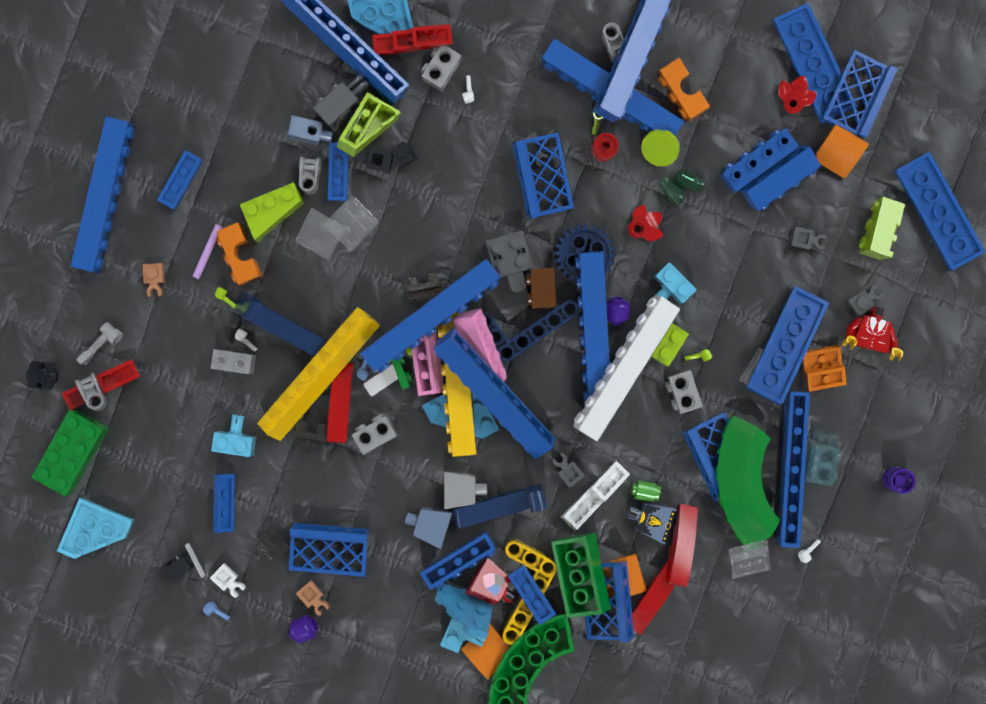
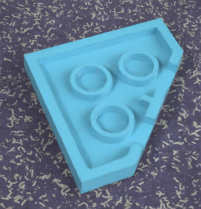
M81 497L77 502L57 552L75 559L125 539L129 534L134 519Z

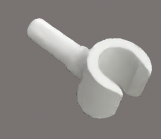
M469 75L466 76L468 92L462 93L465 104L474 101L471 77Z
M239 328L235 338L255 352L258 348L245 338L248 333Z
M817 539L807 549L798 552L801 562L806 563L812 559L809 553L821 543L820 540Z

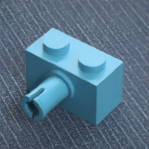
M670 262L653 277L662 287L655 295L661 296L666 300L671 296L679 304H683L697 290Z
M232 414L230 431L214 432L211 451L251 457L254 455L257 436L241 433L244 416Z
M451 619L440 646L458 653L463 641L467 640L482 647L485 638L467 634L459 621L455 622Z

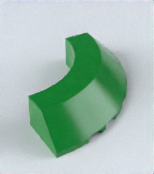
M731 415L721 436L723 438L721 447L717 451V454H719L718 466H716L715 472L719 487V493L717 494L720 506L723 507L727 516L725 519L733 528L734 535L748 550H752L771 537L781 521L768 504L762 485V461L771 438L757 426Z
M566 613L553 616L541 625L539 623L534 625L509 647L499 662L493 676L488 704H527L530 687L542 668L550 661L564 654L574 652Z

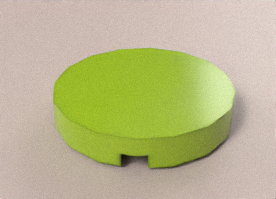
M652 130L642 141V154L653 165L668 166L679 155L680 143L670 131Z

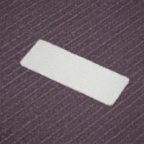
M393 364L363 384L370 396L375 395L398 379Z
M188 543L185 547L198 573L203 578L205 573Z

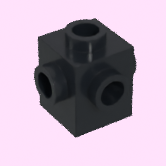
M31 361L25 374L29 388L52 390L54 384L59 380V372L56 371L55 363Z

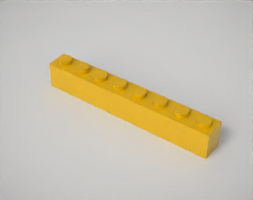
M357 307L259 420L257 424L268 436L281 441L379 328L380 324L368 313Z
M458 312L451 316L452 320L445 326L442 324L438 326V338H441L452 329H456L453 320L459 315ZM445 363L441 365L442 376H446V384H443V395H447L448 403H444L445 415L449 414L450 422H446L447 434H451V441L448 442V452L452 453L453 457L476 455L471 391L463 385L461 379L451 372Z

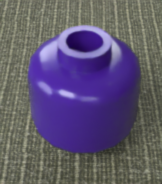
M624 297L609 298V301L606 302L607 321L611 322L613 326H622L623 322L628 321L630 318V304Z
M303 615L291 621L288 635L291 640L301 644L315 638L316 632H318V625L313 617L310 618L308 615Z

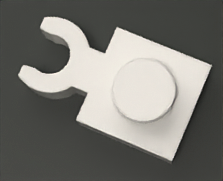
M225 563L210 577L223 591L229 588L231 595L235 598L239 595L235 591L236 587L241 588V590L246 588L242 582L235 581L238 575Z

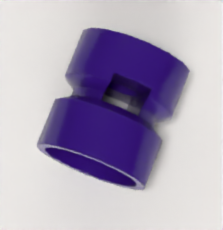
M895 466L888 468L882 478L883 484L887 489L900 494L911 492L916 484L915 476L911 471Z

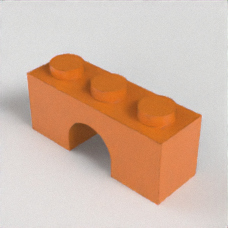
M680 58L659 70V77L657 79L662 87L665 86L669 93L667 95L670 101L678 106V113L683 120L686 119L689 122L710 108L701 91L693 95H687L681 90L680 83L689 76V72Z
M235 223L218 230V237L216 239L220 248L223 247L225 251L223 257L226 264L232 268L233 272L230 274L234 283L243 286L263 278L256 259L252 258L247 261H241L238 257L239 247L249 242L242 224Z

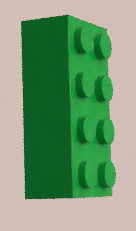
M78 409L69 410L31 478L63 496L73 494L110 427Z
M595 532L562 537L552 541L567 618L598 615L610 610L611 607Z

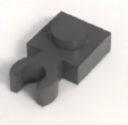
M533 132L525 139L535 138L538 136L535 134V132ZM534 142L526 143L528 152L534 155L539 146ZM541 149L537 158H545L547 160L549 155L542 153L543 149ZM536 161V165L541 168L542 164Z
M794 227L790 246L810 250L811 245H813L815 249L822 250L825 246H820L818 240H825L827 237L825 235L813 236L814 230Z
M878 285L871 286L868 293L863 289L847 300L857 316L875 306L872 300L881 299L884 296V293L874 294V290L879 287Z
M561 452L560 455L563 457V461L558 463L554 458L552 461L555 466L561 467L558 474L570 488L581 480L584 474L573 460L568 464L566 455Z

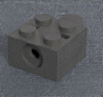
M361 75L355 78L348 86L343 82L340 84L336 83L331 87L330 93L325 98L321 97L315 103L314 110L333 132L344 124L360 105L357 97L369 86L367 81L363 82L364 78Z
M523 230L487 240L486 246L492 267L501 278L506 277L508 287L512 292L523 291L527 284L524 271L533 269Z

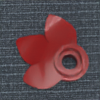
M805 76L796 78L791 84L781 81L778 89L779 97L784 101V108L790 114L799 113L803 107L810 106L817 96V92L808 90V82ZM791 101H797L796 107L790 106Z
M644 205L637 207L632 215L633 221L628 226L630 236L637 239L643 237L647 241L660 239L663 233L657 227L661 222L662 213H647ZM639 226L641 231L635 232L634 227Z

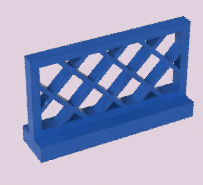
M853 50L821 120L833 126L837 124L862 140L866 138L898 68L892 65L888 67ZM855 57L862 61L864 67L855 69L853 64ZM876 67L880 69L879 76L872 78L869 68ZM865 70L868 80L860 82L857 72ZM853 74L856 84L848 87L845 78ZM870 83L872 91L870 94L865 95L861 85ZM857 87L861 97L852 99L849 89ZM845 91L848 101L840 104L838 94ZM862 99L864 109L857 112L854 102ZM850 104L853 114L845 117L841 106ZM835 108L838 109L840 119L837 120L828 117L831 110ZM855 118L857 123L855 129L848 126L846 119Z
M559 132L512 142L527 218H535L574 208ZM554 137L556 146L551 151L544 144L547 139ZM534 142L539 146L534 155L528 152L526 143ZM541 149L550 153L545 163L537 158ZM553 156L559 159L560 163L556 170L548 165ZM534 160L543 165L538 174L531 169ZM545 168L554 172L549 182L541 177ZM556 175L563 178V185L560 189L551 184ZM538 179L547 184L542 193L538 192L535 188ZM549 187L558 191L553 201L544 196ZM560 194L567 198V206L561 207L555 203ZM542 198L551 203L545 211H540L539 208Z
M725 412L682 431L714 501H719L717 494L719 493V487L715 476V466L719 457L717 451L721 447L723 438L721 437L719 444L711 442L710 439L713 431L723 434V431L717 430L714 427L716 421L721 418L726 426L729 419ZM703 427L710 429L707 439L701 438L697 430ZM709 444L718 447L715 457L708 455L707 448Z
M304 523L292 524L290 528V571L365 577L369 529ZM295 538H303L307 545L300 550L295 544ZM316 540H322L326 544L320 551L312 544ZM336 541L342 542L345 546L339 553L332 546ZM354 543H363V550L358 554L351 548ZM309 546L316 553L311 559H308L303 553ZM327 548L335 554L329 561L321 554ZM347 549L354 556L348 563L341 556ZM298 555L306 561L302 566L294 565V558ZM318 556L325 563L322 567H316L312 563ZM336 558L344 564L340 569H335L330 564ZM357 559L362 565V570H353L350 564Z
M627 561L601 562L603 570L605 567H612L613 576L609 579L604 574V578L607 582L606 587L610 585L614 589L615 595L612 598L609 597V602L616 608L617 614L612 617L607 611L603 613L610 620L606 627L598 620L602 614H598L596 617L594 615L585 616L587 640H620V642H628L634 638ZM594 623L602 629L599 635L592 634V625ZM612 623L618 628L619 635H613L608 630Z

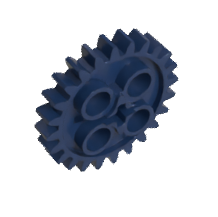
M586 223L584 229H582L580 224H578L577 230L570 227V234L566 231L563 232L566 237L565 239L559 237L558 240L562 244L555 245L559 251L554 252V255L559 256V258L554 262L561 264L557 270H564L561 275L562 277L567 274L569 275L568 282L574 278V283L577 285L576 277L580 276L579 269L568 264V258L570 256L579 257L578 253L584 252L588 239H591L588 252H593V244L601 245L604 256V273L605 271H612L608 266L615 265L611 258H615L616 255L611 254V251L615 250L616 247H610L609 244L613 242V239L607 241L608 233L602 235V228L595 231V225H593L591 229H588V224ZM581 238L584 242L583 247H575L574 239Z

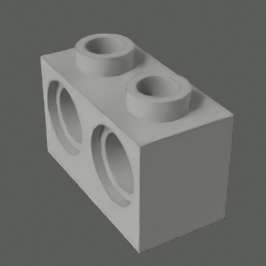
M447 46L436 47L431 54V62L429 64L426 63L421 71L423 74L422 80L443 92L462 61V55ZM443 55L451 57L447 63L441 62L440 58ZM433 71H438L441 75L438 79H432L430 74Z
M214 349L211 369L253 374L256 355Z
M691 370L666 377L667 382H665L668 393H672L673 400H671L674 411L683 414L703 407ZM678 378L684 380V386L680 389L675 386V381ZM684 396H688L690 399V404L687 407H683L681 404V399Z
M380 414L371 419L372 424L368 426L362 424L354 429L356 432L352 436L363 455L398 435L387 415L382 417ZM380 423H384L388 428L385 434H381L377 429ZM362 433L370 435L371 440L369 443H364L361 440Z

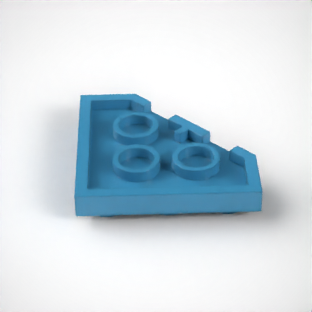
M348 0L352 19L376 34L411 30V27H413L407 0Z
M471 391L474 435L483 439L498 431L499 428L486 406L480 400H477ZM441 395L422 405L431 423L446 427V422H450L449 414L445 415L444 403H448L447 395Z
M447 584L438 588L435 601L447 609L446 613L455 622L459 621L467 634L487 639L493 605L465 593L467 589H460Z

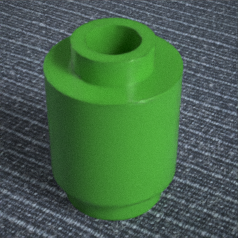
M637 480L632 485L631 494L634 495V499L648 502L658 501L661 487L656 486V483Z

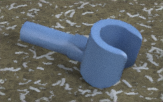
M363 359L362 365L357 371V377L363 381L367 379L370 373L365 370L367 366L365 359Z
M208 602L203 607V612L208 616L214 612L227 621L230 617L220 611L214 602Z

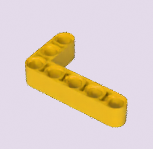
M518 539L508 540L505 545L507 556L534 570L532 574L533 579H540L544 582L543 586L540 587L544 594L557 570L554 559ZM512 544L518 545V552L511 553L508 549L509 546ZM527 554H535L536 559L533 562H528L525 559ZM544 563H551L553 568L550 571L543 570L542 566ZM522 597L519 598L503 628V640L509 645H512L518 638H521L533 615ZM522 613L526 617L523 621H517L515 616ZM509 630H513L517 634L514 638H508L506 633Z

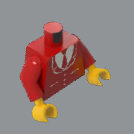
M873 306L871 316H860L847 326L842 346L845 347L848 343L851 346L850 350L857 346L880 353H889L890 351L889 360H893L897 356L898 361H900L903 357V351L899 349L898 340L891 322L882 320L885 309Z

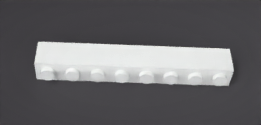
M655 295L648 301L647 309L638 317L637 325L626 336V342L623 347L617 350L615 360L607 366L606 374L602 380L597 382L593 395L587 398L584 409L575 417L573 427L598 441L680 310L678 307L661 296Z

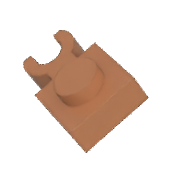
M143 264L144 284H149L147 296L152 297L154 289L158 291V296H163V290L159 283H165L164 264Z
M312 580L296 593L308 608L313 604L315 613L319 616L322 614L319 609L320 605L325 606L326 609L330 607L327 601L320 599L324 594Z

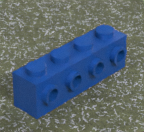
M786 128L783 131L777 129L769 135L771 138L765 143L762 140L754 146L755 151L750 154L748 151L738 157L740 160L734 165L731 162L723 168L724 173L720 177L733 194L799 148V145Z
M802 145L741 188L740 191L751 209L761 211L766 209L774 199L784 196L785 191L789 188L798 186L803 178L815 174L816 169L821 165L811 148Z
M487 530L423 568L420 575L430 590L434 587L438 589L446 583L447 579H454L461 575V571L468 567L470 569L476 566L478 560L483 557L487 559L495 553L496 545Z

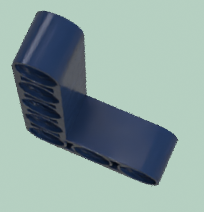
M246 292L243 293L234 308L248 321L314 357L328 342L326 339L266 307L258 299Z
M568 300L511 340L507 339L490 314L483 313V315L490 318V324L488 325L490 333L499 332L501 334V340L494 343L499 352L500 359L511 361L576 316L579 308L575 301ZM566 304L574 306L575 311L573 314L569 315L565 312L564 307ZM551 315H557L559 318V323L556 326L549 323L548 319ZM535 326L543 328V334L540 337L533 334ZM521 336L526 337L528 340V344L524 348L517 345V339ZM508 347L512 350L510 358L502 357L501 350Z
M539 484L477 501L472 505L453 508L452 514L456 528H462L527 509H531L533 513L549 507L543 486Z

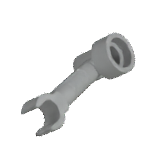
M108 322L100 328L102 335L76 361L81 365H87L96 351L106 341L115 345L122 339L123 333L112 327Z

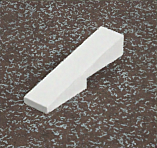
M615 461L561 518L573 530H578L630 474Z

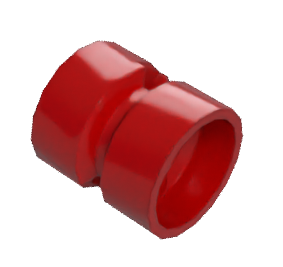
M610 133L598 135L592 145L594 158L601 162L611 160L619 148L617 138Z

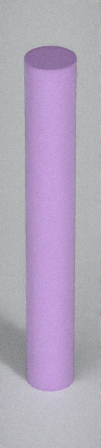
M215 224L192 275L193 277L200 279L216 243L217 231L222 229L221 226Z

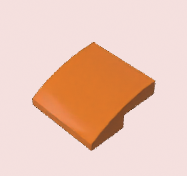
M835 124L814 155L821 165L846 178L865 152L869 143Z
M839 345L807 350L802 364L809 392L847 385L845 366L842 365L841 347Z
M637 554L605 561H627L630 596L646 591ZM605 567L603 573L609 579L613 576L612 567ZM608 585V596L612 598L615 595L614 589L610 585Z
M490 624L487 639L485 638L482 647L469 641L461 650L476 668L489 679L495 674L499 662L510 645L504 642L500 634Z

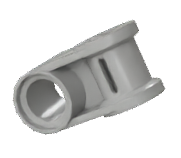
M611 22L604 26L601 38L606 47L608 57L613 63L624 37L619 26ZM606 30H614L615 36H607Z
M301 156L299 163V186L304 193L311 195L316 193L319 187L321 158L305 159V157ZM308 180L313 181V186L310 189L304 188V184Z
M94 372L85 379L75 380L78 390L90 409L101 411L106 407V398ZM100 397V405L93 407V398Z

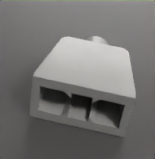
M445 470L444 509L472 505L476 502V495H487V484H476L475 475Z

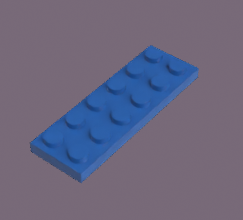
M808 2L774 18L772 22L798 77L805 76L808 82V90L817 92L816 99L811 105L820 124H823L825 121L821 119L842 73ZM845 91L838 94L840 104L848 101ZM850 104L841 106L843 113L851 110ZM832 109L828 117L833 119L840 116L838 109Z
M930 151L894 171L949 271L955 270L986 252Z
M797 286L792 288L746 385V389L778 405L783 404L829 302Z

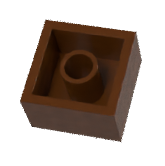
M554 268L530 269V274L526 275V285L530 286L531 292L527 294V305H531V309L555 308Z

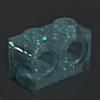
M812 443L805 480L833 486V482H836L838 475L836 466L841 460L840 448ZM828 450L830 457L824 461L822 454ZM825 469L826 476L820 479L819 472Z

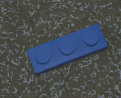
M329 142L328 201H348L349 154L337 148L338 143Z
M185 150L157 200L176 210L204 160Z
M235 474L214 475L213 532L215 533L234 531Z
M524 564L508 574L511 582L539 625L556 615V612Z

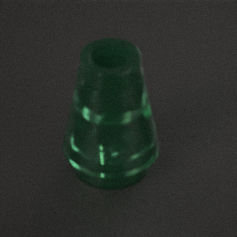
M680 169L675 178V184H678V187L699 192L705 184V181L687 169Z
M668 177L659 183L669 204L677 206L686 198L685 191Z

